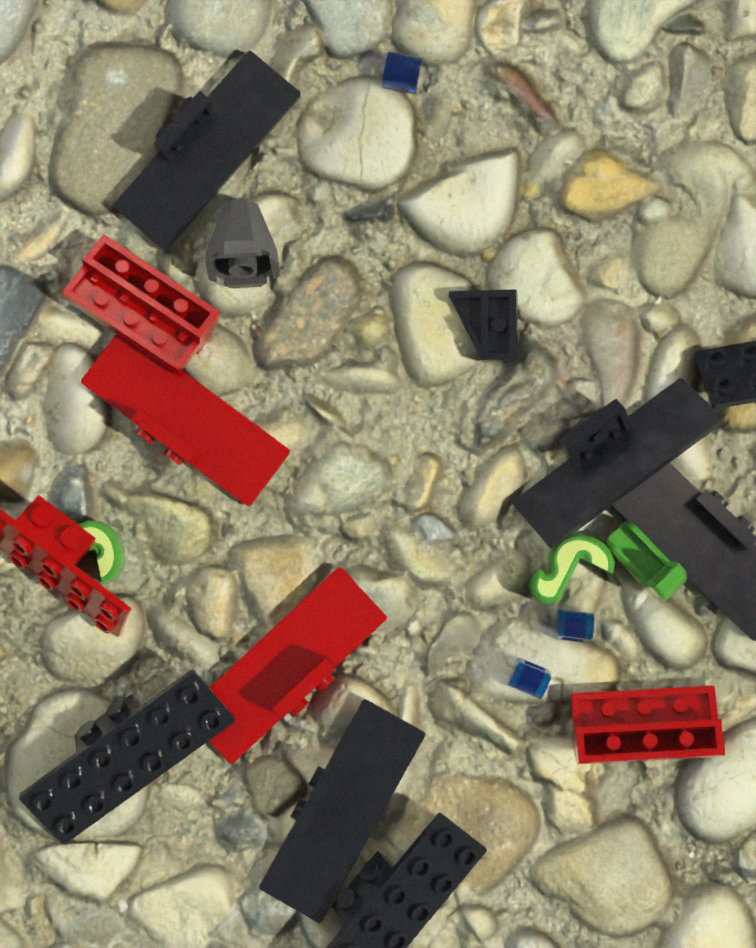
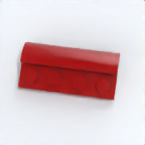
M103 234L83 258V266L62 290V298L179 376L195 353L199 354L217 325L220 311Z
M715 685L571 693L570 695L573 726L572 742L577 765L725 756L722 721L718 719Z

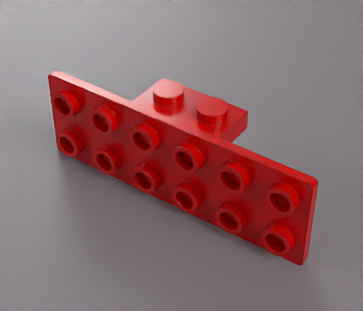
M115 334L81 379V383L137 424L138 428L135 430V433L150 444H153L157 439L167 447L163 453L179 465L184 460L248 507L254 503L290 454V450L183 370L178 376L117 334Z
M40 495L34 499L16 520L0 509V549L8 554L9 560L18 568H26L36 575L37 581L47 590H55L65 597V602L77 612L83 611L90 616L98 629L107 634L111 632L116 637H119L123 632L131 611L130 606L75 566L95 544L96 538Z
M341 567L332 572L210 687L235 717V722L209 740L228 763H235L288 713L294 718L309 704L305 697L314 688L319 693L323 691L335 679L331 672L386 621L387 616Z

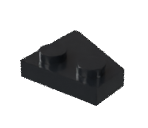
M517 289L449 291V298L471 338L481 361L518 362Z

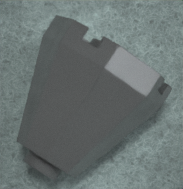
M239 197L224 205L205 253L206 270L209 280L217 283V277L224 279V286L234 289L261 287L267 284V277L272 274L273 279L279 277L277 248L258 204L251 202L247 198Z

